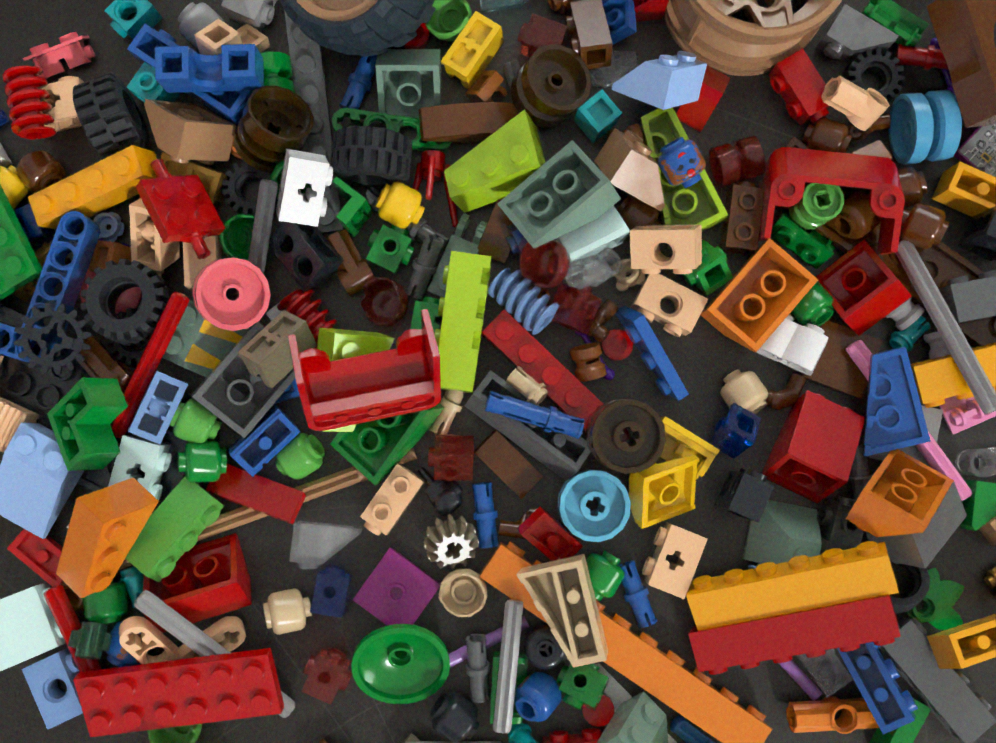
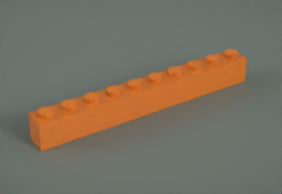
M511 541L508 545L500 542L481 570L480 578L509 598L522 601L525 609L547 623L542 613L534 605V600L526 587L516 575L521 568L542 564V562L536 559L532 563L524 558L525 551ZM596 599L608 647L607 660L603 661L604 663L722 743L765 742L772 728L764 721L766 718L764 713L752 705H749L746 709L737 703L739 697L724 686L721 690L710 684L713 680L704 672H698V668L692 672L683 665L686 661L671 650L667 654L657 648L658 641L645 632H642L640 636L630 630L632 624L617 613L612 618L603 611L605 605Z

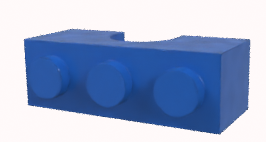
M255 44L221 45L222 54L201 55L193 52L189 46L155 47V80L167 93L255 90L264 86V61Z

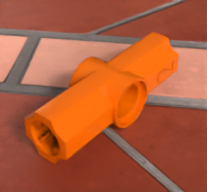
M828 696L822 700L789 702L786 708V719L793 733L837 731L841 734H848L855 729L879 728L864 698L839 699L835 696ZM841 709L840 717L834 720L836 712Z

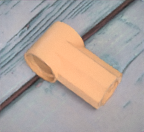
M842 76L832 77L825 85L824 92L821 95L824 103L845 114L847 119L862 131H866L890 106L887 99L875 89L868 88L864 90Z

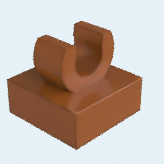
M483 70L465 95L473 103L493 102L492 94L494 92L500 97H506V89L500 86L504 78L496 70Z

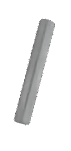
M513 599L506 601L504 609L493 730L498 733H509L512 728L523 602Z

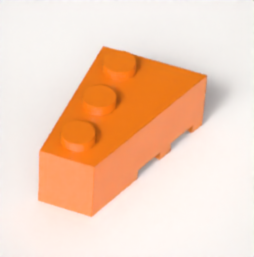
M135 478L127 479L76 498L56 574L80 598L106 589L121 567L159 500Z

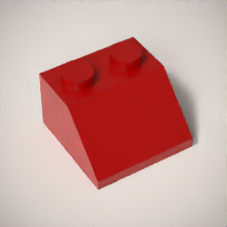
M865 239L816 276L818 282L833 297L832 306L858 336L912 297Z

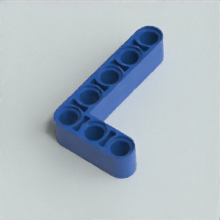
M70 211L62 216L27 310V317L32 318L34 316L32 307H37L41 312H44L45 303H51L54 311H57L60 304L66 305V314L73 311L99 239V225L94 220L78 211ZM84 222L83 231L76 235V227ZM73 252L72 262L65 265L66 256ZM62 282V291L55 296V286ZM44 319L36 323L33 328H44ZM66 320L65 330L67 329V326H68V323H69L67 320ZM0 322V354L29 363L31 360L29 356L25 358H19L18 356L24 351L23 346H16L13 343L16 340L22 339V334L14 331L17 327ZM54 329L52 334L45 335V340L50 342L49 347L53 349L55 344L62 343V338L57 336L58 330ZM7 333H9L10 341L8 345L4 347L3 338ZM30 340L32 349L37 344V341Z

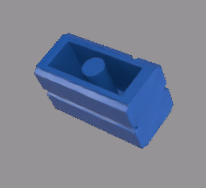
M275 404L245 438L241 436L228 448L229 454L253 477L263 468V463L267 464L301 431Z

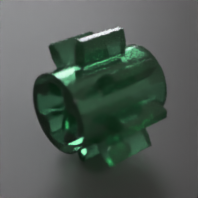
M82 622L81 629L71 630L68 646L76 649L74 656L83 659L100 660L102 652L109 651L112 635L111 633H106L108 625L97 622Z

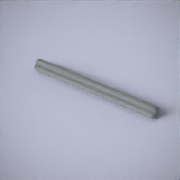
M903 240L899 242L896 255L982 412L988 414L996 411V391L918 251L909 241Z
M144 590L136 598L134 606L201 657L230 653L150 591ZM281 691L284 709L282 714L278 715L286 718L294 710L295 702Z

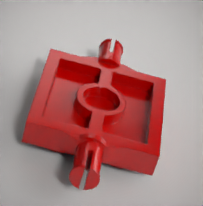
M163 159L152 161L150 166L157 178L140 180L136 189L163 243L175 241L191 243L198 259L207 258L211 252L204 238L220 235L225 226L198 174L172 176Z

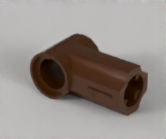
M346 229L328 236L327 240L344 259L338 267L337 275L350 297L378 282L366 259L361 257Z
M91 336L85 339L84 343L92 347L91 350L81 351L86 360L84 362L78 361V363L92 378L118 379L121 390L124 393L131 380L133 371L122 361L116 360L97 337Z

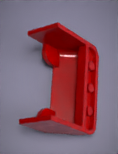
M781 147L770 154L766 163L763 185L765 191L758 241L763 242L771 238L775 206L791 207L797 204L803 197L805 183H819L870 190L869 207L876 216L882 218L876 254L897 253L905 198L897 166L891 159L792 147Z
M428 309L421 310L422 329L404 331L396 340V349L330 361L329 355L317 348H310L299 352L295 334L288 335L296 383L308 427L315 431H325L427 410L438 405L441 401L440 354Z

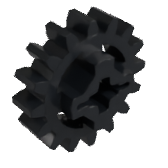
M45 303L44 312H41L37 307H32L34 315L32 318L24 315L20 317L26 325L24 328L17 327L14 329L18 334H22V339L16 340L13 343L24 348V351L18 355L19 358L28 356L31 358L28 364L30 369L40 364L42 374H47L50 367H53L56 375L62 373V366L64 365L69 370H74L73 361L75 359L81 362L86 360L81 351L91 350L92 346L84 343V339L91 337L92 333L83 332L82 328L87 325L86 320H76L79 313L77 310L66 314V305L60 304L57 311H54L51 303ZM52 317L49 325L44 328H33L40 320ZM66 320L74 327L77 339L70 337L65 330ZM54 329L58 330L57 336L62 338V343L55 344L53 349L49 347L50 342L45 340V335L52 334ZM30 340L37 341L42 349L41 357L32 349ZM66 348L74 350L67 358L55 361L58 352Z

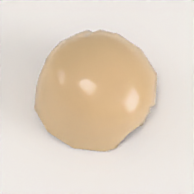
M458 568L449 572L442 580L439 600L449 613L457 617H471L483 609L487 600V585L477 572L471 569Z

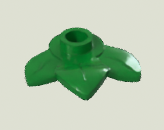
M936 568L927 569L930 576L929 590L922 600L924 606L920 611H917L915 606L906 614L909 618H915L920 623L928 622L938 630H947L962 625L963 620L961 616L951 607L960 598L964 591V586L951 580H940Z

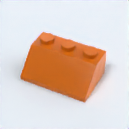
M767 239L702 311L701 316L724 336L753 352H757L815 285L818 279L772 239Z
M899 449L891 450L860 493L846 519L855 524L860 530L868 532L875 537L923 533L954 480Z

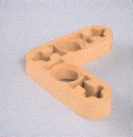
M226 616L203 631L229 652L240 646L246 638L243 621L237 616ZM129 617L119 626L120 645L141 664L201 657L185 644L177 647L144 617ZM155 647L165 649L162 654L156 656L147 654L150 649Z

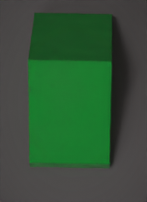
M964 480L972 490V495L962 501L967 516L959 526L961 529L977 531L996 516V483Z

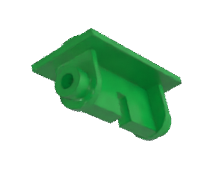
M870 0L861 12L863 15L899 35L895 42L903 46L915 47L922 38L921 34L929 25V23L893 0Z
M786 210L782 212L777 222L772 226L771 236L815 269H818L834 254L833 250L835 247L831 244L832 240H827L815 230H811L808 234L805 229L800 228L792 221Z

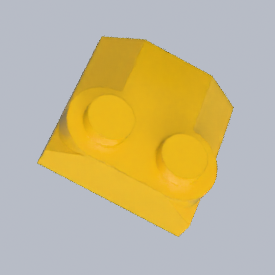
M696 455L659 464L655 462L651 467L641 472L630 473V508L635 522L641 529L695 509L697 463L699 462V458Z

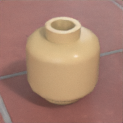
M737 369L723 379L726 384L722 387L720 394L734 415H744L748 418L761 411L767 405L765 400L768 397V391L753 371L741 373Z
M296 588L272 593L269 595L267 603H263L267 629L272 628L273 632L277 635L302 630L306 625V617L312 616L309 597L302 598L301 592Z

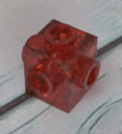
M575 282L574 286L561 283L553 300V303L557 302L559 307L552 321L568 330L588 335L602 300L591 294L592 288L585 284Z
M436 435L435 447H429L428 466L434 467V480L472 481L474 436Z
M322 648L317 657L314 655L310 656L303 673L308 675L301 692L331 705L339 689L345 692L350 682L352 672L348 671L352 661L346 659V654L338 649L328 648L326 650Z

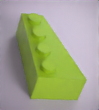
M673 107L664 110L658 108L641 117L640 128L643 133L644 143L652 150L650 155L657 164L662 147L680 137H683L684 140H689ZM658 165L665 204L660 214L663 225H701L703 232L726 219L728 213L705 169L699 173L702 178L700 181L684 188L682 184L670 185Z

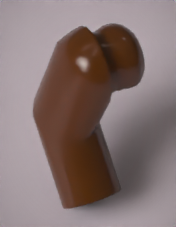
M891 113L882 114L866 131H862L851 124L849 126V134L853 135L851 142L858 143L863 141L874 130L891 129Z
M792 373L785 389L777 392L772 389L768 390V397L765 400L767 406H771L773 410H781L794 405L807 379Z
M536 508L529 509L517 522L501 519L498 535L525 539L517 528Z

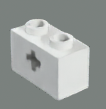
M286 149L276 207L279 221L318 227L320 216H325L327 209V198L323 197L325 186L331 185L333 177V167L329 166L325 155ZM309 183L311 188H307L305 193H301L300 189H303L305 184Z

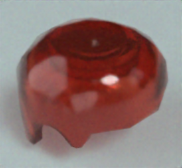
M552 240L536 248H533L527 242L523 247L520 256L521 274L523 277L532 280L535 283L534 286L554 288L567 276L570 258L566 248L560 242Z
M374 277L363 285L364 298L360 305L366 313L368 320L377 326H393L405 316L409 300L402 285L387 277Z

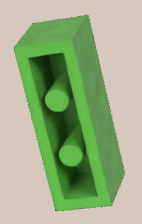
M184 477L151 514L125 559L146 577L160 582L162 578L167 577L174 570L179 558L195 546L198 536L203 530L218 519L220 510L224 505L198 483L189 482Z

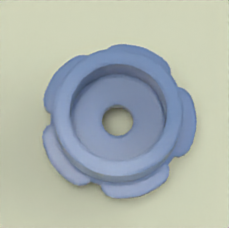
M114 212L100 213L94 218L100 229L99 239L102 238L103 241L114 242L118 236L123 234L124 223L121 222V217ZM107 225H111L110 230H107Z

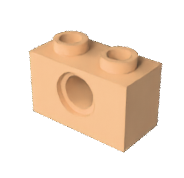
M701 225L636 226L631 229V269H641L643 274H657L661 272V269H673L674 274L692 273L693 269L702 264ZM661 243H667L671 246L673 251L672 257H666L661 253Z
M659 273L647 274L646 280L630 308L644 314L648 322L652 323L655 320L665 325L663 329L666 332L680 337L681 334L686 336L692 332L708 298ZM661 299H669L673 302L675 309L672 314L662 311L660 307Z

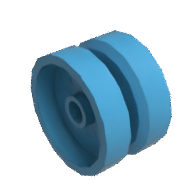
M950 90L928 91L925 95L922 93L900 94L895 98L890 111L891 129H888L890 147L897 162L913 164L920 163L925 159L933 162L952 158L959 147L962 133V117L956 96Z

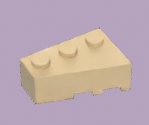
M585 554L521 568L516 574L518 579L524 584L531 595L534 605L551 628L550 631L571 665L578 667L606 661L608 647Z

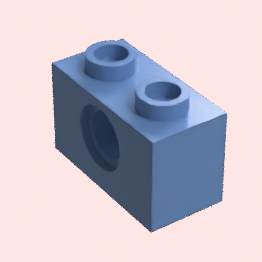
M68 648L22 669L47 730L83 713L73 680L79 673V670ZM59 679L63 680L66 683V692H63L59 688Z

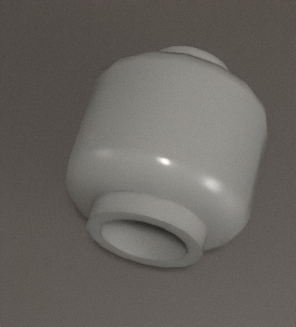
M191 2L184 8L177 19L180 23L179 33L197 49L198 46L194 34L217 19L225 21L204 2L198 4Z

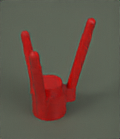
M435 150L424 151L421 153V163L416 165V175L412 188L417 191L419 190L423 176V179L427 180L426 199L430 200L432 198L433 183L440 181L443 176L452 226L456 228L458 225L456 206L450 198L444 170L451 165L445 164L446 155L443 152Z

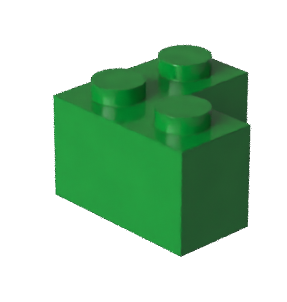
M82 377L47 413L67 471L104 469L120 453L118 442L110 424L128 405L118 379Z

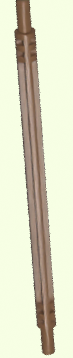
M414 447L400 460L399 464L417 459ZM352 466L300 485L294 489L304 492L307 495L304 502L353 484L367 481V478ZM245 506L219 515L213 524L203 530L198 536V541L269 515ZM125 559L119 570L132 566V564ZM63 581L61 585L64 587L67 584Z

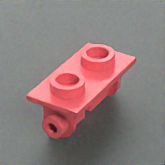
M72 32L59 37L61 44L49 47L48 43H44L29 49L32 55L24 57L23 60L33 61L36 67L43 70V73L37 77L48 79L65 71L60 61L64 58L69 69L91 62V58L95 57V53L90 45H84L83 41L90 39L89 36H78L77 32Z

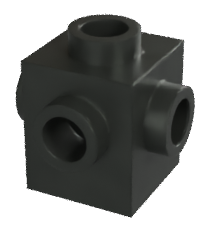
M838 496L837 501L825 498L824 504L819 509L817 515L821 538L829 542L854 548L861 543L865 531L860 530L855 524L846 519L856 500L843 496Z

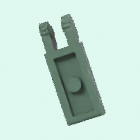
M463 213L455 234H452L427 290L428 293L438 297H445L446 285L443 284V273L445 265H449L451 251L479 254L477 248L488 223L481 221L475 230L473 241H467L462 239L470 223V215Z

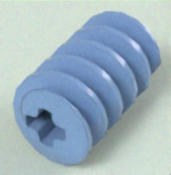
M506 268L491 282L488 294L492 298H496L500 306H505V310L509 314H514L515 320L523 323V327L527 331H532V335H536L552 321L559 304L556 302L547 307L546 305L550 299L548 294L538 298L537 296L541 291L539 286H535L531 290L528 289L532 279L526 278L520 282L523 271L518 269L511 273V269Z

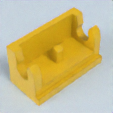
M475 11L441 60V64L444 65L450 78H453L454 75L461 80L463 87L469 89L504 43L502 27Z
M666 416L660 417L665 426L666 442L660 457L665 461L696 455L699 458L696 479L699 476L703 477L720 450Z

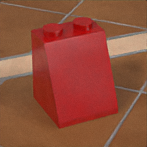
M807 390L792 405L761 474L767 476L768 480L815 503H819L848 482L865 417L855 413L848 407L840 406L825 399L821 394Z

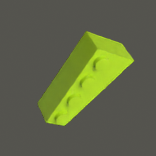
M451 251L449 265L444 267L443 284L446 285L445 297H440L438 316H442L441 329L435 330V338L440 354L441 389L473 393L491 270V256Z

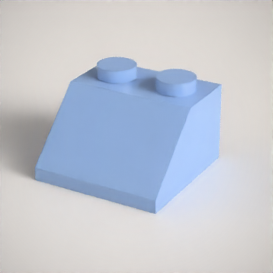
M678 51L677 55L673 56L660 55L659 59L643 62L614 82L612 90L663 110L695 102L699 99L707 63L697 60L694 53Z

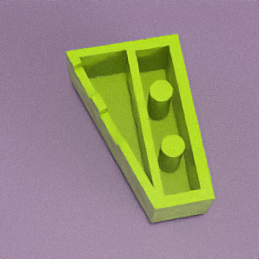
M319 328L317 349L326 352L329 355L330 361L390 350L395 338L378 332ZM356 424L323 432H353Z

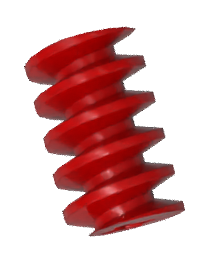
M36 66L11 67L2 74L3 82L6 83L7 105L11 109L9 117L13 121L11 124L12 132L21 138L32 140L56 135V129L45 127V125L54 122V117L43 114L51 111L52 106L50 103L41 102L50 98V94L48 91L41 89L46 87L48 82L45 78L37 77L43 73V70Z
M298 289L284 297L277 305V309L279 311L285 310L305 320L316 344H318L319 328L332 329L337 320L333 319L326 322L325 318L330 311L328 309L317 310L322 303L321 299L310 301L311 296L315 292L313 289L305 292Z

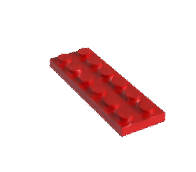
M271 648L79 672L73 679L90 737L282 714L284 709V701Z

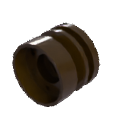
M262 86L255 89L247 100L243 116L239 120L234 133L233 143L236 151L250 166L260 171L272 173L275 166L285 160L286 149L302 150L313 128L314 116L309 105L299 95L289 89L279 86Z

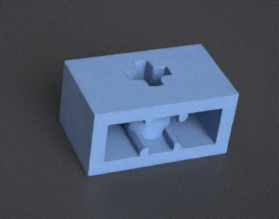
M155 371L128 428V432L160 445L188 384Z

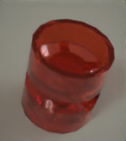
M752 135L736 140L734 146L730 143H725L709 149L711 172L715 182L720 187L737 183L740 177L747 180L765 173V156L756 136Z

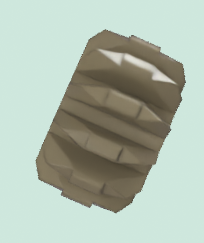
M449 514L447 520L443 522L436 517V527L427 526V537L423 541L428 559L431 562H436L440 569L449 564V568L454 571L458 563L466 567V558H475V548L479 547V540L477 535H475L474 525L467 523L462 515L454 521L453 516Z

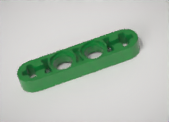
M341 108L334 113L332 118L334 132L342 129V125L338 124V122H343L344 117L350 118L351 124L360 125V119H365L363 126H369L374 121H380L386 126V129L398 133L402 127L412 126L417 132V137L411 140L412 150H435L444 153L452 144V142H442L441 145L435 144L436 141L420 143L421 132L418 118L352 108Z

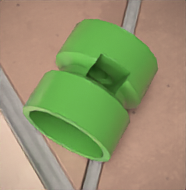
M810 183L804 188L802 199L797 204L789 207V215L792 221L800 228L805 230L816 229L835 218L842 211L844 194L837 185Z

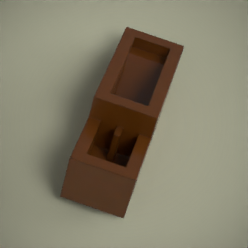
M504 102L459 103L423 107L418 110L421 141L479 143L513 119L519 112L513 103Z

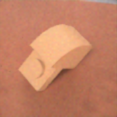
M217 19L194 34L201 55L222 54L221 45L255 44L260 53L270 47L268 37L248 23L235 30L222 20Z

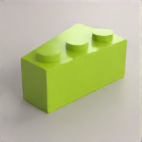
M524 109L444 170L450 198L464 213L505 198L546 163L537 127Z

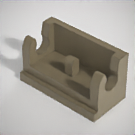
M283 310L237 353L254 377L260 374L265 385L273 388L294 368L288 335L295 334L299 352L315 348L317 344L307 322Z

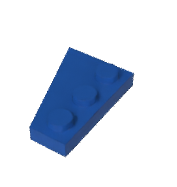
M627 306L621 307L615 314L631 341L640 351V357L646 367L656 375L655 383L664 396L670 395L677 401L689 395L644 314Z
M903 346L871 354L862 455L865 457L931 442L906 347Z

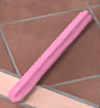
M857 340L850 344L846 351L869 381L870 357L872 353L862 340ZM929 433L931 442L915 445L931 468L954 480L961 501L967 499L972 495V490Z

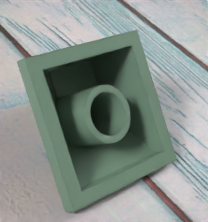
M769 500L760 522L749 521L743 559L761 564L765 562L778 564L787 562L799 555H806L808 557L820 555L822 542L820 527L817 521V509Z

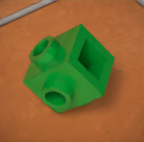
M393 224L390 228L382 225L380 231L375 229L367 243V246L371 247L366 259L397 274L402 263L408 265L415 251V248L411 247L412 239L407 237L409 231ZM389 243H396L394 251H386Z
M705 240L702 241V264L693 269V272L690 274H681L689 286L695 284L707 296L733 278L727 264L728 258L719 246L714 248Z
M594 663L573 667L570 664V666H563L557 678V683L561 684L559 691L565 695L563 698L565 703L579 710L584 705L596 711L609 683V677L599 673L600 667ZM580 680L587 682L582 688L576 686V683Z

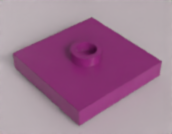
M390 547L355 595L353 601L387 626L393 624L413 625L440 588L441 583Z

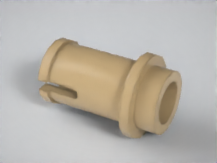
M520 366L517 369L515 368L506 380V383L514 387L527 399L526 402L539 405L548 395V391L545 389L546 385L544 383L539 384L522 370Z

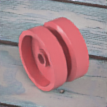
M234 257L214 260L204 266L194 279L192 289L194 306L202 318L218 328L231 331L247 329L260 321L268 309L271 296L268 280L262 271L251 262ZM229 288L237 290L234 293L237 295L235 300L226 297V291Z

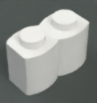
M789 314L757 353L811 376L828 342V337L824 335L825 331L822 328L809 323L806 326L799 325L794 322L795 318Z

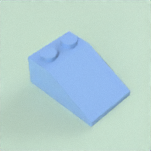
M21 422L4 451L0 464V515L36 536L45 539L84 470L67 471L54 432L39 423Z

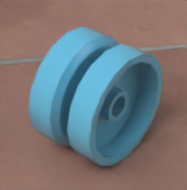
M586 469L577 472L567 481H564L558 492L557 510L560 520L573 535L584 541L601 542L613 538L623 530L630 517L631 501L627 489L618 478L605 471ZM594 498L597 500L598 505L596 509L590 510L586 503L588 500L593 501Z

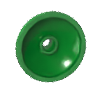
M393 624L372 631L358 643L353 653L351 668L356 684L368 696L390 704H409L426 699L442 687L449 674L450 658L444 642L428 629L411 624Z

